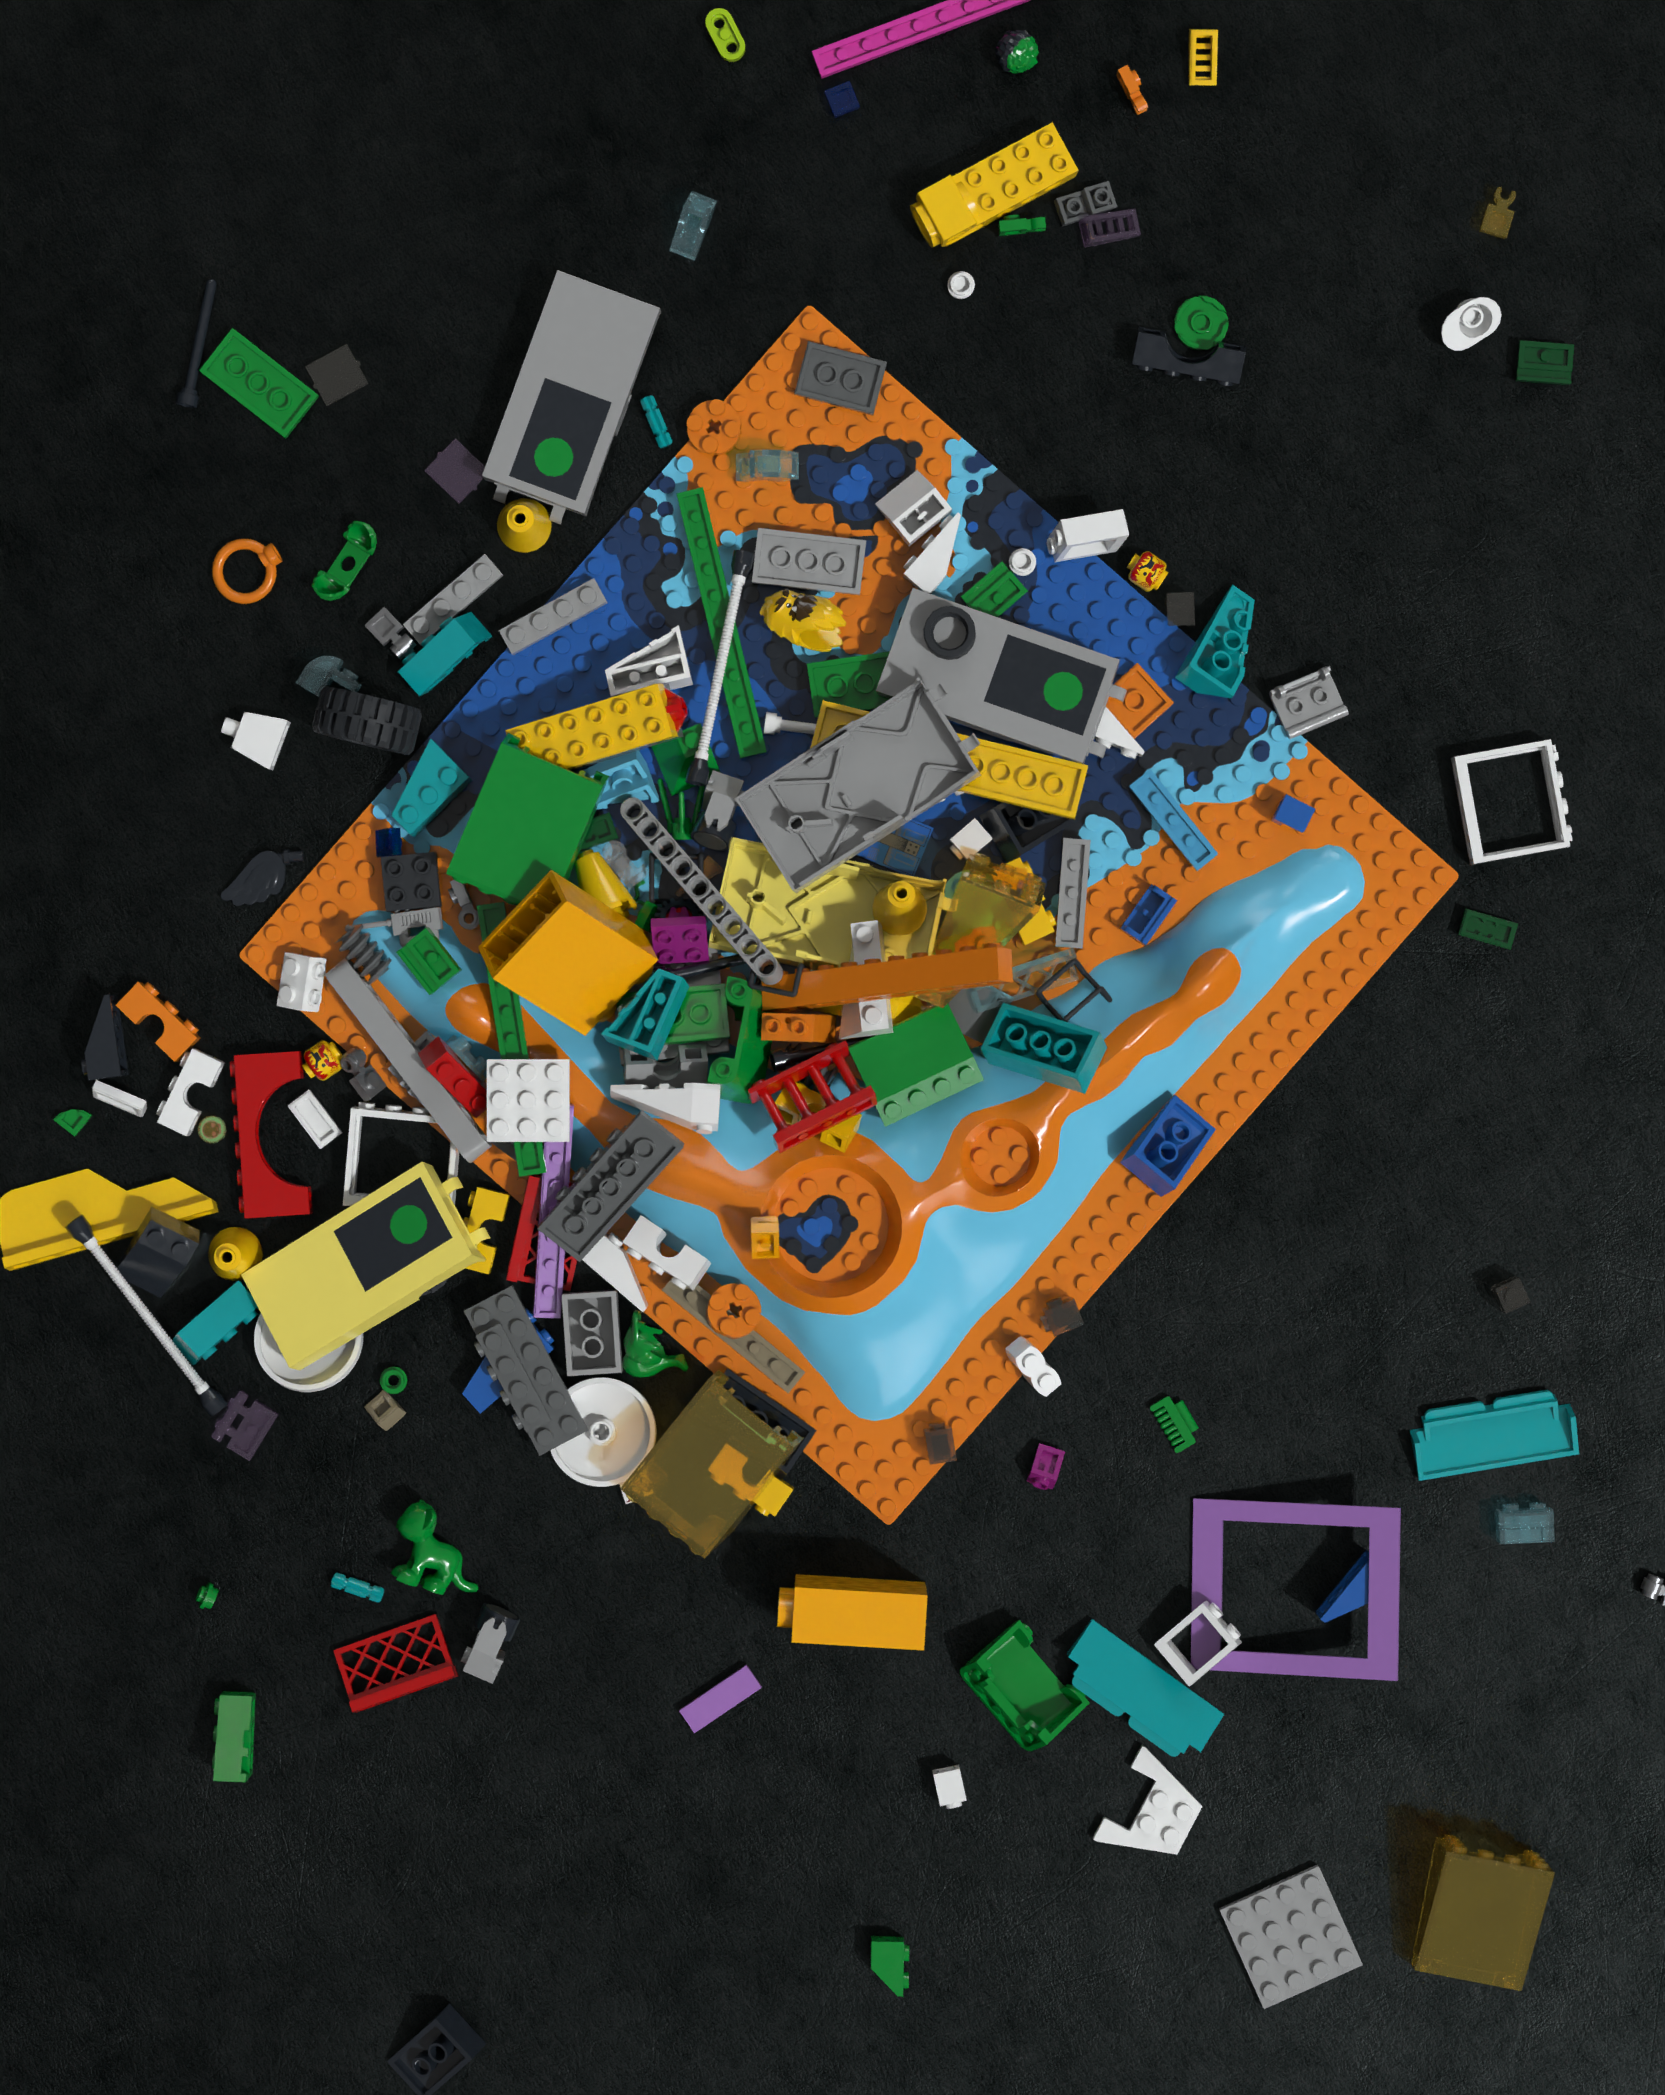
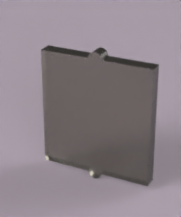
M347 344L305 366L314 382L313 388L318 389L326 406L368 385L360 369L361 363L355 360Z

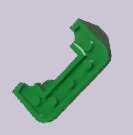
M728 976L725 988L727 1006L733 1009L735 1021L741 1022L734 1059L720 1057L711 1064L707 1084L721 1085L720 1099L752 1104L748 1089L755 1082L765 1079L772 1041L761 1040L762 1013L775 1012L762 1010V992L751 989L748 986L747 980Z
M1018 1620L960 1669V1674L1014 1740L1023 1749L1033 1751L1046 1746L1090 1702L1085 1698L1086 1695L1073 1685H1063L1031 1648L1030 1644L1033 1642L1032 1630L1029 1626Z

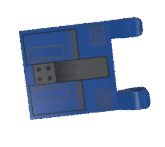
M912 819L856 856L903 875L914 876L934 828Z

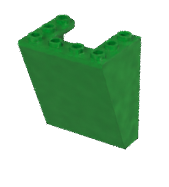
M508 733L501 742L446 874L452 876L459 883L471 884L485 894H494L503 898L508 904L518 905L550 870L569 880L609 776L596 771L594 778H588L583 770L576 774L530 754V748L527 746L524 749L518 748L521 738Z

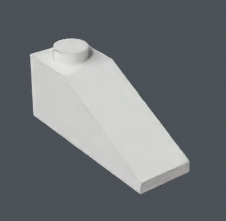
M612 1232L610 1235L606 1233L582 1260L638 1309L644 1312L649 1305L628 1254L622 1247L623 1241Z

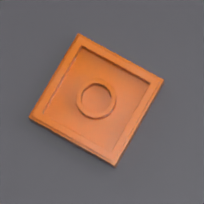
M1136 663L1114 684L1127 690L1124 701L1121 702L1118 699L1109 697L1106 707L1135 739L1174 702L1145 670Z

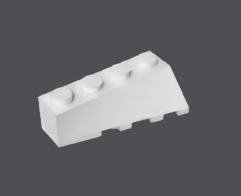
M874 920L851 923L852 948L850 962H857L858 965L864 964L866 959H881V962H885L883 930L880 922ZM890 999L843 1004L839 1040L893 1033Z

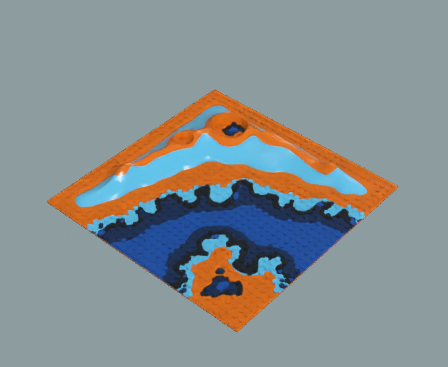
M807 306L723 401L736 410L741 420V434L736 446L722 455L705 454L697 450L689 440L546 604L593 578L596 580L608 603L515 655H512L507 647L240 952V958L278 992L285 952L325 958L327 960V973L346 958L349 953V949L342 952L339 951L343 943L342 941L335 943L347 933L345 931L346 925L386 921L391 918V914H395V912H386L381 857L436 852L443 929L439 930V941L462 971L436 990L434 994L429 995L396 953L403 947L400 945L399 935H393V927L362 929L360 934L369 932L371 935L367 943L376 941L378 944L374 951L380 949L385 951L381 960L389 957L391 959L388 966L390 969L374 981L371 986L414 1042L426 1031H429L434 1038L439 1036L456 1053L462 1064L469 1071L472 1069L487 1084V1059H501L487 968L478 949V946L482 943L480 924L472 930L465 929L459 924L458 916L462 911V907H460L459 903L454 904L448 889L452 888L450 881L454 879L452 876L447 875L446 872L501 742L506 737L505 730L611 698L605 670L630 654L645 648L653 640H658L671 632V629L678 625L693 685L671 691L682 697L687 706L688 715L681 726L682 730L699 723L703 726L716 666L715 663L717 661L676 493L703 487L729 597L732 589L731 561L733 551L744 550L755 555L758 528L866 540L860 596L752 583L753 561L752 569L746 577L745 584L742 586L735 622L762 734L764 733L766 712L777 713V716L782 717V720L817 724L818 718L814 717L807 663L891 650L913 588L917 589L903 577L906 571L903 566L913 555L917 558L924 551L921 546L931 535L936 538L942 531L939 527L940 524L946 519L945 517L911 546H908L875 505V503L916 470L937 489L952 508L951 516L954 517L957 513L961 514L946 578L933 591L932 595L969 607L961 599L962 595L1000 562H1003L1011 571L1009 558L1015 550L1021 548L1030 550L1036 558L1035 569L1026 576L1014 574L1028 592L998 618L1119 659V667L1112 683L1113 685L1138 663L1174 703L1134 739L1145 751L1142 757L1136 756L1135 759L1120 754L1121 749L1112 745L1110 749H1106L1103 758L1089 753L1084 763L1088 765V770L1077 809L1081 819L1019 856L1022 862L1028 861L1034 874L1030 877L1034 887L1039 885L1045 898L1041 902L1045 912L1050 910L1057 924L1063 838L1091 840L1083 949L1055 947L1056 925L1052 926L1055 932L1025 946L1023 945L1012 921L1026 913L1027 900L1018 892H1010L1000 896L990 871L1006 864V861L993 839L968 861L964 857L959 860L950 850V847L953 845L950 839L974 818L989 834L979 815L1001 803L1000 801L968 793L958 796L953 793L946 797L945 801L935 804L913 818L915 821L934 828L914 877L929 880L947 879L944 890L945 897L959 899L956 911L941 910L932 954L936 955L935 951L940 949H951L952 952H960L959 947L976 946V949L984 948L983 944L1000 943L1002 948L1012 950L1013 983L989 986L1013 997L1010 1005L1055 1018L1038 998L1036 991L1073 958L1078 959L1091 977L1106 989L1112 998V1002H1107L1099 993L1068 1020L1071 1024L1100 1032L1107 1045L1106 1052L1086 1093L1083 1094L988 1064L981 1051L983 1044L963 1035L984 1080L886 1127L880 1119L875 1106L861 1112L862 1117L859 1129L845 1153L821 1142L822 1132L779 1153L773 1140V1134L776 1133L777 1128L761 1100L754 1104H746L720 1099L718 1131H712L711 1134H700L696 1130L688 1129L645 1112L684 1143V1147L607 1232L608 1235L611 1232L623 1241L640 1215L663 1229L667 1234L660 1246L662 1256L674 1257L687 1245L711 1262L710 1267L698 1283L711 1296L721 1286L731 1283L745 1284L757 1295L761 1304V1319L754 1328V1331L805 1371V1374L789 1393L785 1392L666 1295L662 1289L672 1276L666 1272L661 1276L648 1267L651 1262L643 1257L638 1261L628 1254L649 1305L644 1312L716 1376L721 1378L728 1368L817 1431L803 1452L885 1524L890 1525L1023 1375L1008 1358L1006 1347L1019 1336H1022L1041 1353L1047 1348L1455 883L1459 875L1303 736L1299 735L1288 739L1278 715L1242 683H1240L1232 698L1196 693L1177 680L1175 677L1195 642L1096 555L1054 562L1053 554L1048 552L1047 539L1059 522L887 371L884 373L873 416L794 395L808 341L870 357L814 307ZM711 421L707 432L718 434L720 432L719 426L722 424ZM789 589L796 593L829 599L832 604L843 611L841 616L846 621V625L838 627L841 631V634L838 635L842 639L843 644L832 648L829 652H820L804 648L800 645L797 646L785 637L781 638L774 631L770 630L767 624L764 623V616L759 613L765 603V598L778 591ZM722 684L709 745L720 772L743 780L742 791H747L809 750L814 735L780 730V733L775 732L774 735L763 734L767 753L740 759ZM948 720L958 734L971 736L974 733L979 739L1052 756L1022 744L1009 742ZM430 739H432L473 781L416 837H413L391 815ZM648 747L639 751L647 763L659 796V801L656 803H651L650 800L641 801L667 830V820L657 780L659 778L663 780L673 823L674 818H679V793L671 796L653 749ZM595 764L573 770L572 772L577 774L581 770H585ZM1150 769L1218 853L1217 856L1198 871L1192 867L1129 788L1133 782ZM699 786L683 791L685 817H690V823L693 818ZM1286 794L1315 808L1303 833L1285 824L1280 826L1271 821L1282 797ZM622 803L608 804V808L596 810L593 818L610 812L618 839L587 850H593V852H599L633 898L636 896L635 885L644 880L645 884L639 886L640 896L638 900L643 902L649 901V854L651 851L622 817L620 812ZM737 806L732 819L737 827L733 837L762 843L741 807ZM641 809L633 810L630 817L638 816ZM657 828L650 829L646 837L655 835ZM693 839L675 840L686 854H699L700 852L704 854V875L720 893L729 849L726 851H715L699 845ZM674 848L665 849L663 854H671ZM854 856L851 859H849L851 861L870 864L872 867L879 870L898 873L896 871H893L889 868H886L884 866H881L859 856ZM654 859V899L690 898L658 859ZM691 859L698 867V859ZM574 865L568 881L579 887ZM690 867L682 868L679 875L684 876L688 874ZM464 883L475 910H477L478 905L505 902L503 898L497 895L485 894L479 891L477 887ZM1152 884L1175 898L1177 902L1150 941L1144 946L1120 928ZM505 902L507 916L517 905ZM638 904L635 911L631 907L628 910L630 915L626 918L635 923L638 912L643 906ZM716 907L714 908L712 915H715ZM412 909V910H410V911L423 910V909ZM473 914L466 915L465 921L467 924L474 921ZM706 916L707 937L709 946V939L713 923ZM426 926L410 929V936L418 935ZM643 930L653 948L652 934ZM717 949L718 959L737 955L736 953ZM356 958L351 959L353 963L357 960ZM746 963L721 969V984L725 983L726 986L728 976L748 981L751 968ZM779 963L783 971H787L788 974H794L795 969H797V966ZM1074 964L1047 987L1042 994L1053 1008L1064 1017L1091 994L1095 988ZM774 965L765 966L763 974L771 973ZM359 967V971L362 972L364 967ZM755 974V978H754V983H753V984H755V982H756V978H757V975H756V974ZM367 975L364 977L368 981L371 976ZM324 976L319 1011L301 1012L346 1051L352 1048L362 1049L367 1057L364 1067L366 1068L371 1064L387 1087L411 1108H425L415 1097L407 1092L405 1087L399 1084L397 1078L388 1070L392 1063L339 996L326 976ZM952 991L917 996L926 1010L945 1000L948 1001ZM519 995L529 1059H570V1104L574 1105L569 1181L575 1182L572 1180V1177L581 1166L586 1169L592 1163L589 1158L598 1147L603 1150L609 1144L606 1140L615 1128L621 1130L625 1125L627 1126L641 1111L638 1108L612 1099L610 1096L611 1085H625L619 1046L607 1042L601 1034L606 1027L609 1028L616 1020L615 1012L608 1020L598 1022L584 1036ZM727 1006L730 1053L708 1055V1076L711 1064L720 1057L735 1058L741 1022L735 1021V1013L730 1006ZM814 1008L781 1012L786 1014L830 1015L813 1011ZM836 1016V1028L841 1025L842 1017ZM772 1041L771 1051L777 1049L785 1051L790 1043H792V1048L799 1043L802 1044V1050L828 1044L829 1042ZM770 1056L765 1080H768L783 1072L773 1071L770 1062ZM833 1064L829 1065L828 1070L831 1071L835 1066ZM838 1071L829 1088L836 1100H842L848 1097L851 1092ZM854 1075L859 1086L866 1088L861 1076ZM814 1084L809 1089L813 1090ZM783 1089L771 1094L774 1102ZM1176 1095L1216 1130L1176 1189L1160 1197L1120 1162L1172 1096ZM487 1109L477 1118L468 1111L487 1136ZM429 1123L450 1142V1139L437 1123ZM492 1144L473 1163L522 1205L528 1175L519 1177L517 1162ZM764 1216L778 1217L779 1258L752 1259L751 1218ZM623 1243L622 1247L627 1251L628 1247ZM730 1304L729 1310L739 1317L738 1313L741 1311L739 1306L735 1307L734 1304Z

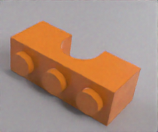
M137 982L115 1006L134 1024H140L147 1016L152 1014L160 1017L164 1023V1032L155 1043L174 1062H179L186 1051H189L200 1039L196 1034L199 1029L188 1019L185 1022L176 1015L179 1010L168 1000L165 1003L157 997L159 991L149 982L146 984Z

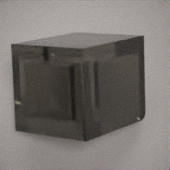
M1194 592L1166 593L1167 625H1187V627H1193L1195 625Z

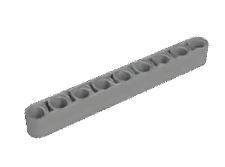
M634 797L626 799L621 805L620 812L628 825L758 978L767 985L778 983L782 979L783 969L776 958L643 802ZM641 809L638 816L630 817L633 810ZM657 828L655 835L646 837L650 829ZM674 848L669 856H663L665 849ZM690 867L688 874L684 876L679 875L682 868ZM701 886L707 887L704 894L696 895L698 888ZM715 907H724L720 914L712 915ZM735 925H739L740 930L738 933L730 935V929ZM757 945L754 953L746 954L749 946ZM774 965L771 973H762L765 966Z
M344 958L325 974L327 980L460 1154L469 1163H472L492 1146L491 1142H487V1136L464 1106L426 1070L418 1055L421 1050L372 986L367 984L368 981L365 977L360 976L361 972L359 969H354V963Z

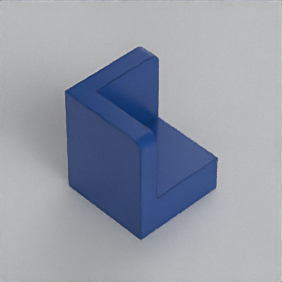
M1286 794L1282 797L1271 821L1280 826L1285 824L1303 833L1315 808Z

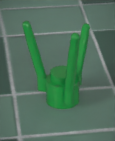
M659 778L657 782L667 820L668 833H672L674 840L692 839L690 834L701 809L705 786H699L691 823L690 817H685L684 792H679V818H674L673 823L663 780Z

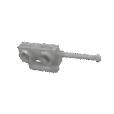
M437 906L416 911L407 909L400 913V910H397L386 921L362 924L364 926L362 929L382 926L393 927V935H399L402 947L415 937L410 936V929L429 927L438 940L440 939L439 930L443 929L441 907L437 908ZM346 925L345 931L348 932L356 925Z

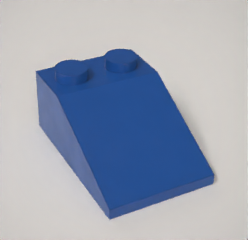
M1174 1095L1132 1144L1120 1163L1162 1197L1176 1189L1216 1129Z
M1367 1550L1316 1610L1315 1613L1324 1623L1368 1604L1369 1552Z

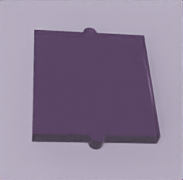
M455 438L443 452L437 453L438 457L428 466L425 472L460 504L472 490H477V485L484 479L482 474L485 466Z

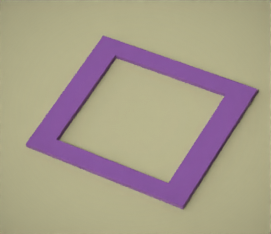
M1193 1499L1192 1612L1205 1601H1208L1210 1604L1212 1602L1215 1603L1222 1611L1223 1520L1370 1527L1368 1658L1233 1650L1210 1670L1398 1681L1401 1508ZM1203 1613L1191 1622V1665L1197 1670L1221 1651L1222 1636Z

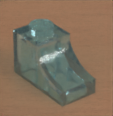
M694 191L690 193L683 206L669 251L695 261L711 222L717 203L716 200Z

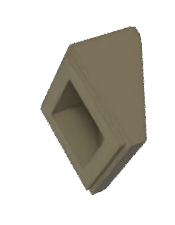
M384 1390L364 1406L375 1422L386 1431L406 1414L395 1399Z

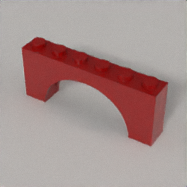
M302 1051L234 1055V1061H230L231 1077H235L236 1088H232V1102L237 1104L238 1115H234L233 1118L235 1132L239 1131V1142L235 1143V1153L237 1159L241 1158V1169L237 1170L238 1186L243 1187V1196L239 1197L240 1213H244V1218L313 1213L311 1186L296 1185L280 1177L266 1161L259 1140L260 1117L270 1096L285 1083L304 1078Z

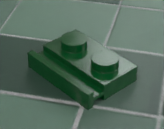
M1520 340L1518 342L1517 375L1515 381L1570 385L1574 344Z

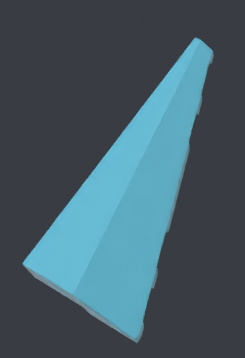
M639 750L599 762L583 770L588 778H594L596 771L609 776L596 810L606 809L608 804L623 803L626 799L633 797L639 800H650L651 803L659 801L649 768Z

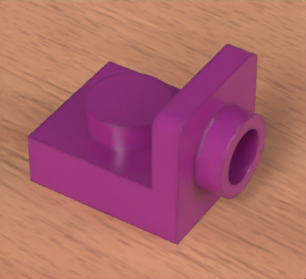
M1039 1443L1027 1482L1032 1483L1034 1487L1039 1489H1053L1059 1475L1065 1451Z

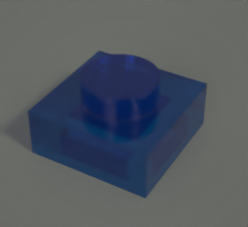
M850 81L824 91L834 118L860 108Z
M400 828L375 830L377 858L402 855Z

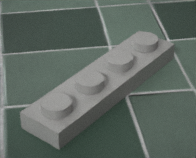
M484 554L403 624L404 627L421 644L431 634L435 635L441 630L439 626L450 616L455 618L498 581L503 574Z
M593 578L500 629L499 632L511 654L515 655L608 602Z
M1063 838L1055 947L1083 949L1091 840Z

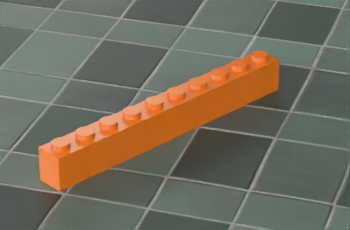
M1000 943L983 944L984 948L976 949V946L959 947L960 952H952L951 949H940L935 951L936 955L930 956L926 952L912 953V958L905 959V956H889L888 961L881 962V959H866L862 965H858L857 962H843L839 968H834V965H820L817 971H811V968H803L797 995L795 997H788L762 991V1010L781 1013L1013 983L1012 950L1002 948ZM795 969L794 974H788L787 971H783L782 979L774 985H767L762 981L761 985L792 992L797 969Z

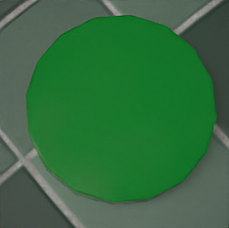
M1198 296L1186 300L1179 307L1174 319L1175 332L1178 339L1186 347L1196 351L1209 350L1215 347L1219 341L1221 342L1224 339L1229 327L1228 316L1224 306L1216 299L1208 296Z

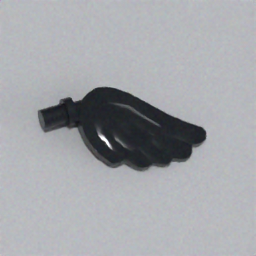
M284 849L281 853L268 850L259 853L247 864L237 878L221 892V898L225 901L232 900L235 906H241L244 903L252 905L255 902H265L270 894L276 895L281 891L286 877V865L291 864V862L304 861L303 850L290 851V849Z

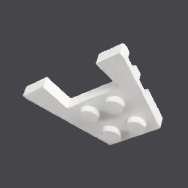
M1141 1745L1131 1764V1768L1155 1780L1130 1829L1103 1817L1093 1836V1840L1178 1854L1202 1805L1144 1745Z

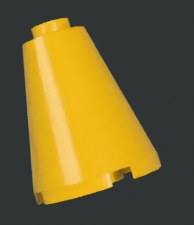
M521 498L513 500L499 514L497 521L498 534L503 543L514 551L528 553L538 550L546 543L551 532L552 523L549 520V513L542 504L533 499ZM521 518H525L523 523H517Z
M587 850L578 855L579 859L575 862V868L580 889L625 918L630 915L628 910L631 907L634 911L637 909L634 898L599 852Z
M898 881L884 886L874 898L872 906L874 920H878L882 925V930L890 935H909L919 929L925 920L927 913L926 900L919 889L908 882Z
M230 1227L220 1231L213 1238L209 1246L208 1257L212 1269L220 1277L230 1281L244 1280L241 1274L262 1262L263 1251L255 1234L248 1229ZM228 1252L232 1254V1260L229 1259Z

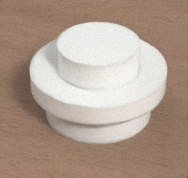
M959 271L950 276L947 286L949 293L953 297L965 299L973 293L975 283L969 273Z
M1021 548L1011 554L1009 567L1014 574L1026 576L1035 569L1036 558L1030 550Z

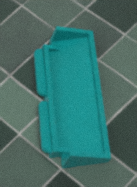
M1550 1390L1496 1398L1491 1405H1484L1483 1402L1476 1401L1429 1409L1425 1412L1424 1416H1421L1423 1428L1410 1430L1419 1481L1579 1454L1576 1416L1570 1404L1558 1405L1555 1394Z
M1091 1619L1067 1653L1068 1657L1078 1664L1072 1672L1074 1675L1072 1684L1075 1688L1115 1716H1121L1124 1712L1129 1714V1726L1172 1757H1176L1180 1753L1184 1754L1189 1745L1201 1752L1224 1716L1222 1711L1094 1619Z

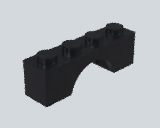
M1139 326L1132 364L1137 365L1138 369L1144 371H1152L1153 368L1164 370L1163 373L1171 376H1179L1180 373L1190 375V378L1194 380L1206 381V378L1217 380V383L1220 385L1232 386L1233 383L1239 384L1246 347L1219 341L1208 354L1197 358H1189L1178 354L1172 349L1168 343L1165 331Z

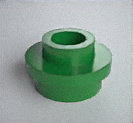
M399 1367L385 1369L380 1376L381 1387L390 1394L401 1392L407 1385L406 1373ZM391 1375H396L399 1378L397 1385L389 1383Z
M209 1582L206 1587H200L196 1596V1601L199 1602L198 1608H212L218 1594V1589L213 1587L212 1583Z

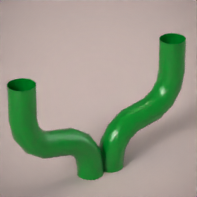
M644 880L635 885L636 896L634 897L636 904H641L642 906H644L645 902L638 900L640 896L639 886L645 884Z

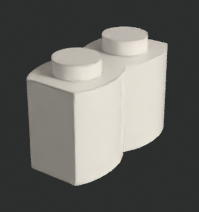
M1019 1336L1006 1347V1354L1010 1361L1022 1372L1027 1382L1041 1395L1047 1397L1061 1385L1057 1372L1045 1361L1041 1352L1026 1338Z

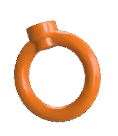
M236 539L224 545L216 554L212 566V576L218 591L225 598L235 603L250 604L261 600L270 592L276 580V565L283 561L272 543L264 546L252 539ZM243 549L257 553L266 568L265 579L261 586L249 593L234 591L227 585L223 576V566L228 556L235 551Z

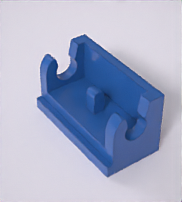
M1151 884L1120 929L1142 945H1147L1177 900Z

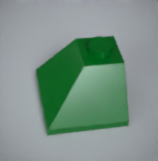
M701 723L682 730L684 737L652 746L671 796L695 787V785L686 783L685 780L688 767L694 760L695 752L698 750L700 743ZM710 745L707 751L709 754L708 781L713 770L720 772Z

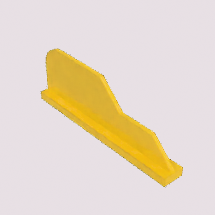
M89 1169L11 1190L0 1199V1245L3 1253V1265L5 1269L12 1271L86 1250V1247L75 1240L65 1228V1226L81 1214L91 1224L93 1234L98 1240L99 1246L134 1236L151 1207L185 1222L217 1213V1204L213 1199L175 1178L128 1191Z

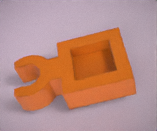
M1128 65L1118 69L1116 76L1128 99H1130L1136 114L1139 115L1147 111L1148 105L1139 91L1141 81L1135 70L1130 71Z

